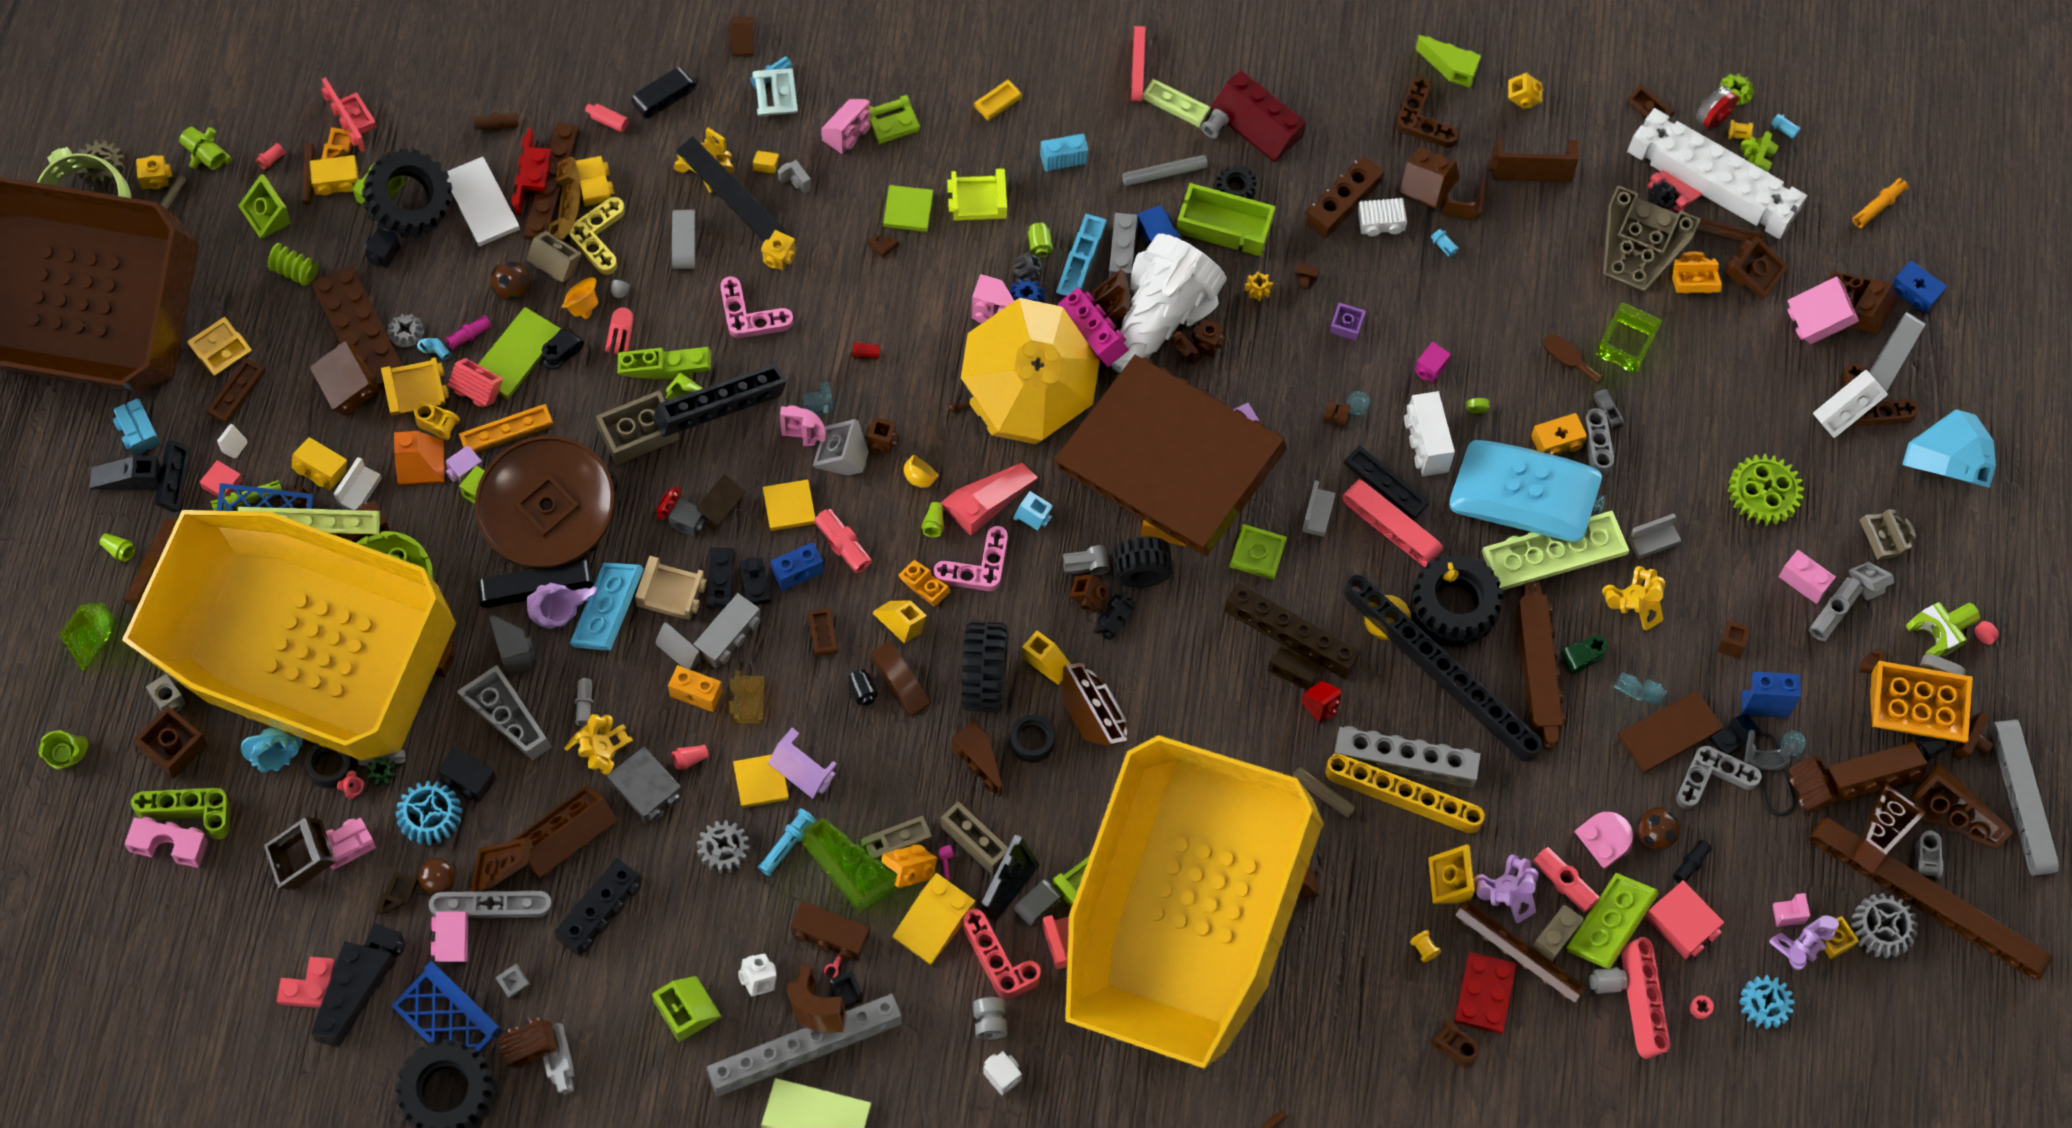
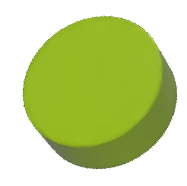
M1473 398L1466 402L1467 411L1472 414H1482L1490 409L1489 400L1485 398Z

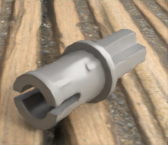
M582 678L578 681L577 699H575V704L577 705L575 723L579 726L587 724L591 716V706L594 704V701L591 699L592 680Z

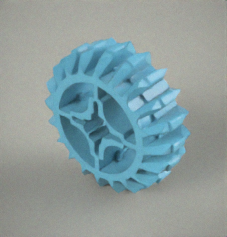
M427 780L424 787L417 782L416 790L409 787V795L402 794L401 799L403 802H397L399 811L395 813L396 818L399 819L397 824L398 827L402 828V834H409L408 838L411 841L417 838V842L420 845L426 840L427 844L431 846L433 839L441 843L443 835L449 839L450 834L448 831L456 832L455 824L461 822L458 816L462 814V809L459 807L461 803L458 798H455L456 793L454 791L449 792L447 785L441 788L438 781L431 786L430 781ZM437 799L446 803L448 812L438 808ZM410 814H414L416 818L420 819V827L410 821Z

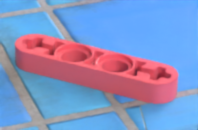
M1134 26L1131 101H1142L1145 26Z

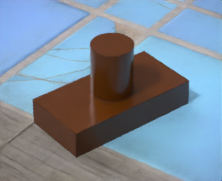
M1980 712L1970 718L1968 742L1957 743L1952 753L1954 757L1960 760L1969 756L1974 747L1984 754L1991 750L1994 743L1981 734L1990 716Z

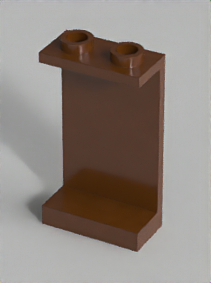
M1498 138L1496 146L1492 147V158H1489L1488 170L1492 171V180L1572 182L1579 160L1578 140L1568 141L1564 155L1503 153V138Z

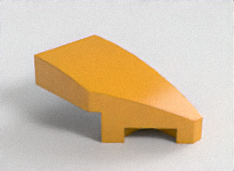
M331 127L328 143L324 145L321 159L342 157L350 152L352 143L348 136V130L344 131L340 128Z

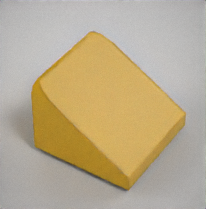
M757 151L753 160V171L775 174L779 154Z

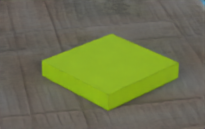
M889 185L883 227L927 232L933 190Z
M1243 524L1229 567L1274 580L1287 537Z

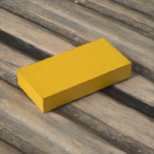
M1008 79L974 103V107L989 121L1020 100L1022 93Z

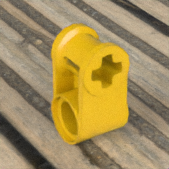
M420 402L414 408L417 426L444 440L450 439L452 429L455 424L460 422V418L455 413L444 410L430 402ZM422 414H430L427 418L420 417Z

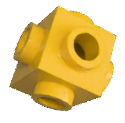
M1528 73L1509 80V99L1518 106L1528 109L1542 103V83Z
M153 155L148 158L136 159L137 178L142 190L160 189L169 186L168 177H172V170L170 164H166L164 156Z
M775 230L770 239H766L761 247L763 262L771 268H778L783 271L785 266L791 264L794 259L796 250L795 239Z

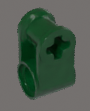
M1593 635L1579 643L1566 647L1560 654L1570 672L1576 674L1588 666L1600 662L1608 648V643L1604 637Z

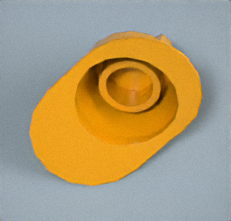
M589 277L574 285L566 294L562 308H567L575 317L582 316L584 319H588L592 314V310L598 305V299L594 290L596 279Z

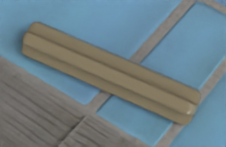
M1299 767L1293 773L1292 777L1297 778L1303 787L1345 817L1351 816L1354 812L1355 806L1303 768Z

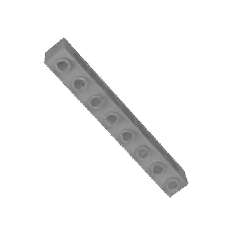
M889 994L846 1011L847 1016L843 1032L823 1033L803 1028L706 1066L716 1096H722L901 1025V1014L893 995Z

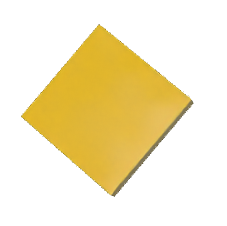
M808 480L763 487L770 531L815 524V513Z
M772 754L733 761L741 808L789 800L785 777L768 764Z

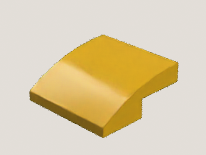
M223 317L187 341V345L213 376H216L252 352V349L240 333L236 332L226 317Z

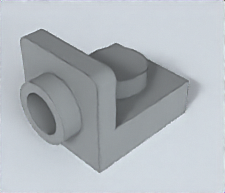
M797 160L785 163L778 170V180L781 184L791 179L795 188H800L804 194L812 190L811 179Z

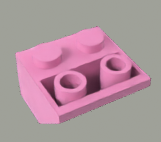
M849 99L821 128L822 141L841 154L847 149H851L861 134H866L871 126L870 102L866 99Z
M980 274L972 296V319L983 323L1014 302L1002 280Z

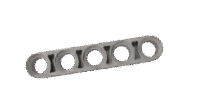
M1905 312L1869 371L1886 392L1926 324L1908 312Z

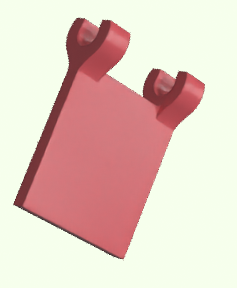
M1664 170L1652 175L1650 178L1652 181L1647 185L1651 189L1653 183L1661 184L1662 180H1664L1669 185L1676 188L1674 192L1679 198L1676 200L1677 204L1672 209L1677 214H1679L1680 210L1684 211L1702 195L1698 190Z

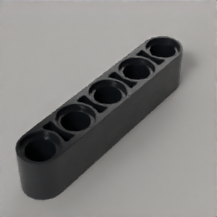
M578 560L553 568H536L479 580L476 585L480 606L483 608H493L527 601V597L535 592L540 585L554 583L564 585L570 590L591 588L594 586L590 562Z

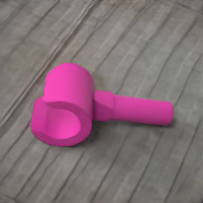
M950 845L941 847L938 853L943 865L944 878L947 881L950 880L948 859L954 857Z

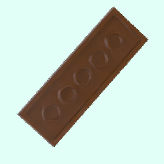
M353 265L311 282L312 288L339 343L347 341L356 346L379 388L384 387L381 368L389 366L390 368L401 367L402 364Z

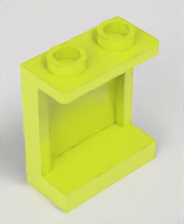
M996 169V176L956 177V171L951 172V179L947 180L948 193H952V199H948L949 212H953L954 221L1007 218L1005 169Z

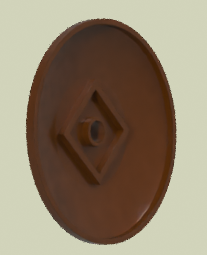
M561 436L532 437L505 449L490 463L483 473L475 497L477 523L482 535L492 549L512 563L539 569L568 564L589 552L607 531L615 506L612 478L603 461L584 444ZM552 501L553 506L549 510H542V503Z

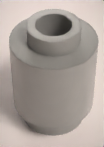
M1619 968L1595 969L1593 975H1590V987L1595 989L1596 994L1621 992L1622 989H1627L1625 970H1619Z

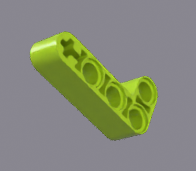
M220 788L142 791L136 793L131 800V806L140 819L142 817H149L154 820L204 818V826L212 838L218 840L226 837L230 831L231 805L226 793ZM218 799L223 800L222 803L217 806L212 805L213 802ZM191 801H198L197 805L188 807ZM167 802H174L171 807L164 808ZM222 822L220 827L212 828L214 823Z

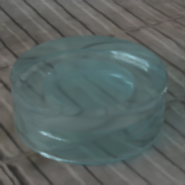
M1355 391L1348 396L1346 404L1351 405L1349 411L1352 414L1361 415L1367 412L1370 399L1364 392Z
M1797 731L1787 732L1781 740V748L1786 747L1789 743L1794 744L1793 756L1801 754L1806 746L1805 737Z

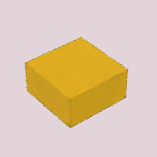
M1843 916L1836 919L1839 926L1835 931L1834 937L1831 940L1820 939L1826 945L1824 950L1830 959L1851 949L1859 942Z

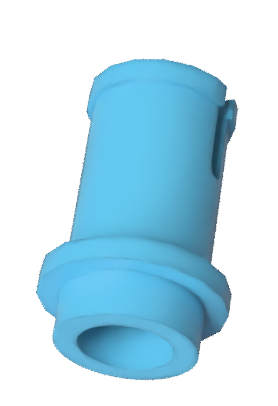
M1777 114L1771 123L1774 126L1773 129H1778L1793 139L1799 132L1800 127L1784 118V114L1782 116Z
M1439 229L1431 236L1432 243L1437 244L1449 258L1459 250V247L1446 235V231Z

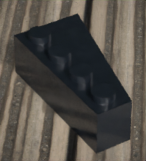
M344 941L311 1031L316 1042L338 1048L341 1046L356 1023L357 1017L370 1002V997L376 988H379L388 970H391L395 964L391 953Z

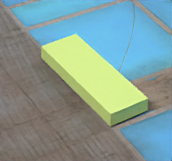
M1155 79L1151 81L1142 98L1199 128L1211 108Z

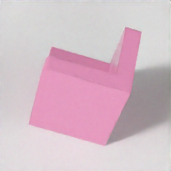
M1805 893L1796 894L1792 901L1776 902L1772 905L1777 927L1805 924L1810 918Z

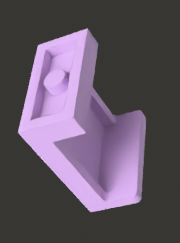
M791 728L777 744L768 764L813 799L818 792L823 794L831 784L830 781L836 775L833 770L837 763L832 761L826 769L819 766L794 746L800 733Z

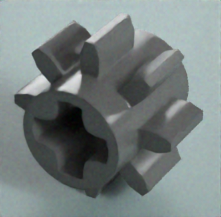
M1027 252L1015 258L1017 264L1014 265V272L1018 278H1025L1027 280L1029 277L1030 280H1033L1040 276L1038 270L1041 269L1042 265L1036 255H1030Z

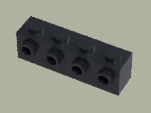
M616 858L555 929L556 940L578 956L583 951H588L594 943L593 939L595 936L607 929L614 914L618 915L623 910L624 902L629 896L633 897L641 887L640 875Z

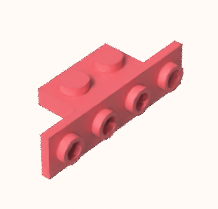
M326 77L323 78L324 88L321 89L325 101H330L333 114L335 116L339 115L341 127L344 131L348 130V136L352 145H357L361 153L364 152L365 147L361 134L377 128L373 117L357 92L339 100Z

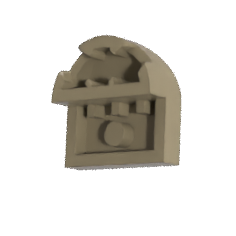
M1887 509L1882 514L1865 515L1860 519L1877 560L1900 557L1912 547V542L1916 538L1910 521L1907 518L1902 520L1899 516L1895 515L1897 513L1895 510Z

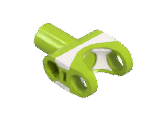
M1938 602L1924 609L1907 623L1906 628L1909 632L1914 630L1930 632L1936 640V645L1930 648L1925 655L1931 654L1942 657L1957 650L1967 642L1961 630L1978 622L1980 615L1975 605L1970 602L1950 613L1946 611L1941 602Z

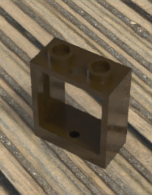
M304 817L264 845L278 888L296 890L336 863L322 819ZM304 838L312 862L294 873L286 850Z

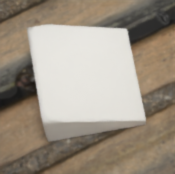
M232 424L226 428L217 440L221 452L234 459L238 457L248 443L247 439Z

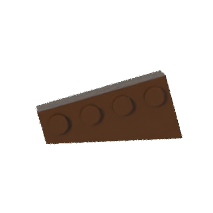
M1886 784L1873 804L1853 860L1873 874L1913 833L1926 812Z

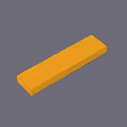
M546 404L459 433V438L463 448L468 445L474 453H478L553 427L554 424Z

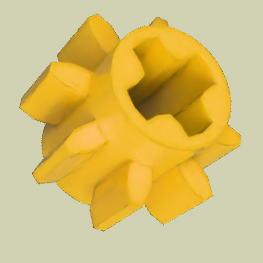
M1257 272L1253 277L1248 275V283H1245L1244 290L1249 291V298L1253 297L1258 299V301L1264 296L1269 298L1273 282H1268V274L1264 275Z

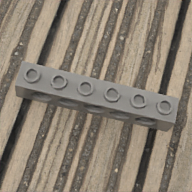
M1352 726L1339 727L1334 754L1350 757L1390 773L1474 788L1480 761V753H1475L1472 749L1464 748L1459 750L1451 748V746L1446 744L1433 745L1428 744L1424 740H1407L1399 735L1385 736L1377 731L1364 732ZM1360 743L1365 746V749H1357L1354 745ZM1385 748L1388 750L1389 753L1382 754L1378 751V749ZM1407 752L1411 754L1412 758H1404L1401 753ZM1425 757H1432L1436 762L1429 763L1425 760ZM1454 761L1458 763L1459 767H1452L1448 762Z

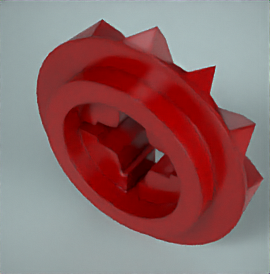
M679 487L670 488L659 502L655 511L657 512L656 517L660 520L668 516L681 495Z

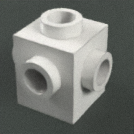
M766 954L752 955L742 959L741 970H739L738 975L741 984H745L751 997L774 991L777 976L773 962H769Z

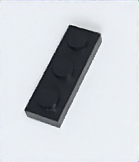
M173 440L166 442L155 505L174 513L179 511L191 451L190 447Z

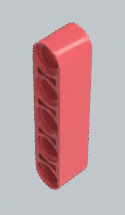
M1357 480L1342 495L1343 502L1422 566L1426 567L1429 561L1435 560L1443 551L1442 544L1364 481Z
M1641 937L1625 945L1621 951L1623 970H1625L1627 975V994L1636 1047L1641 1057L1650 1059L1667 1052L1670 1047L1654 949L1647 938Z

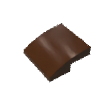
M1122 269L1113 274L1092 292V297L1096 301L1093 305L1098 304L1106 313L1103 318L1109 317L1113 323L1130 311V289L1125 271Z

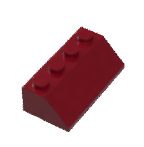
M1242 70L1238 71L1226 82L1210 108L1211 112L1214 109L1224 112L1229 117L1227 125L1274 163L1304 136L1306 121Z

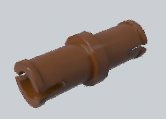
M495 112L493 115L473 116L474 130L490 128L499 130L502 127L519 126L517 112L510 114H497Z

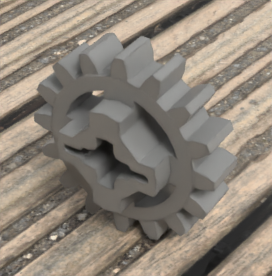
M725 820L724 824L720 826L719 822L715 821L714 828L707 825V833H700L702 840L697 841V847L700 848L697 851L698 857H703L701 859L703 865L709 863V870L712 871L715 867H718L719 873H722L723 868H727L730 873L732 872L731 866L735 865L737 868H740L739 861L747 860L745 853L750 852V848L747 845L749 838L743 837L745 835L743 828L737 831V823L729 826L728 820ZM735 838L738 840L740 844L739 848H737V845L734 844ZM707 846H710V849L713 850L712 856L708 853Z

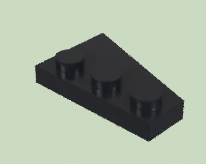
M1016 834L981 902L988 915L995 920L999 919L1040 866L1024 839Z

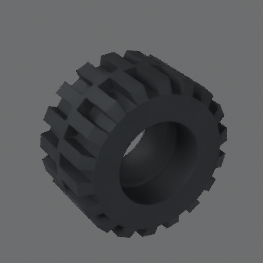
M1137 537L1125 540L1113 548L1112 557L1115 580L1121 585L1137 588L1154 586L1165 582L1173 574L1170 545L1164 539Z

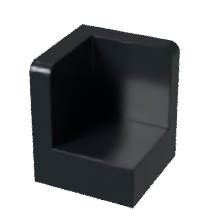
M853 971L830 980V989L833 996L842 997L845 1008L863 1001L862 991Z

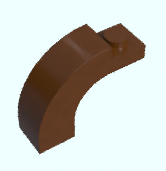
M801 965L799 976H796L795 983H788L787 985L789 1000L796 1019L804 1027L813 1031L823 1033L843 1032L847 1014L842 997L822 998L814 996L816 981L811 965Z

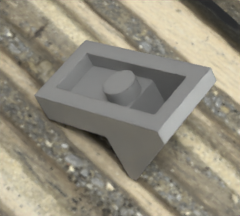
M1870 562L1849 570L1851 578L1858 580L1864 588L1861 594L1865 600H1870L1884 594L1886 586L1895 583L1893 574Z

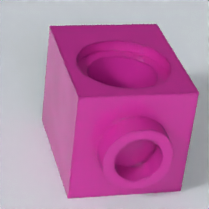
M1432 342L1417 360L1414 371L1420 378L1434 383L1447 367L1451 354Z

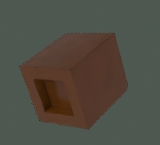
M1728 620L1717 652L1740 659L1751 627Z

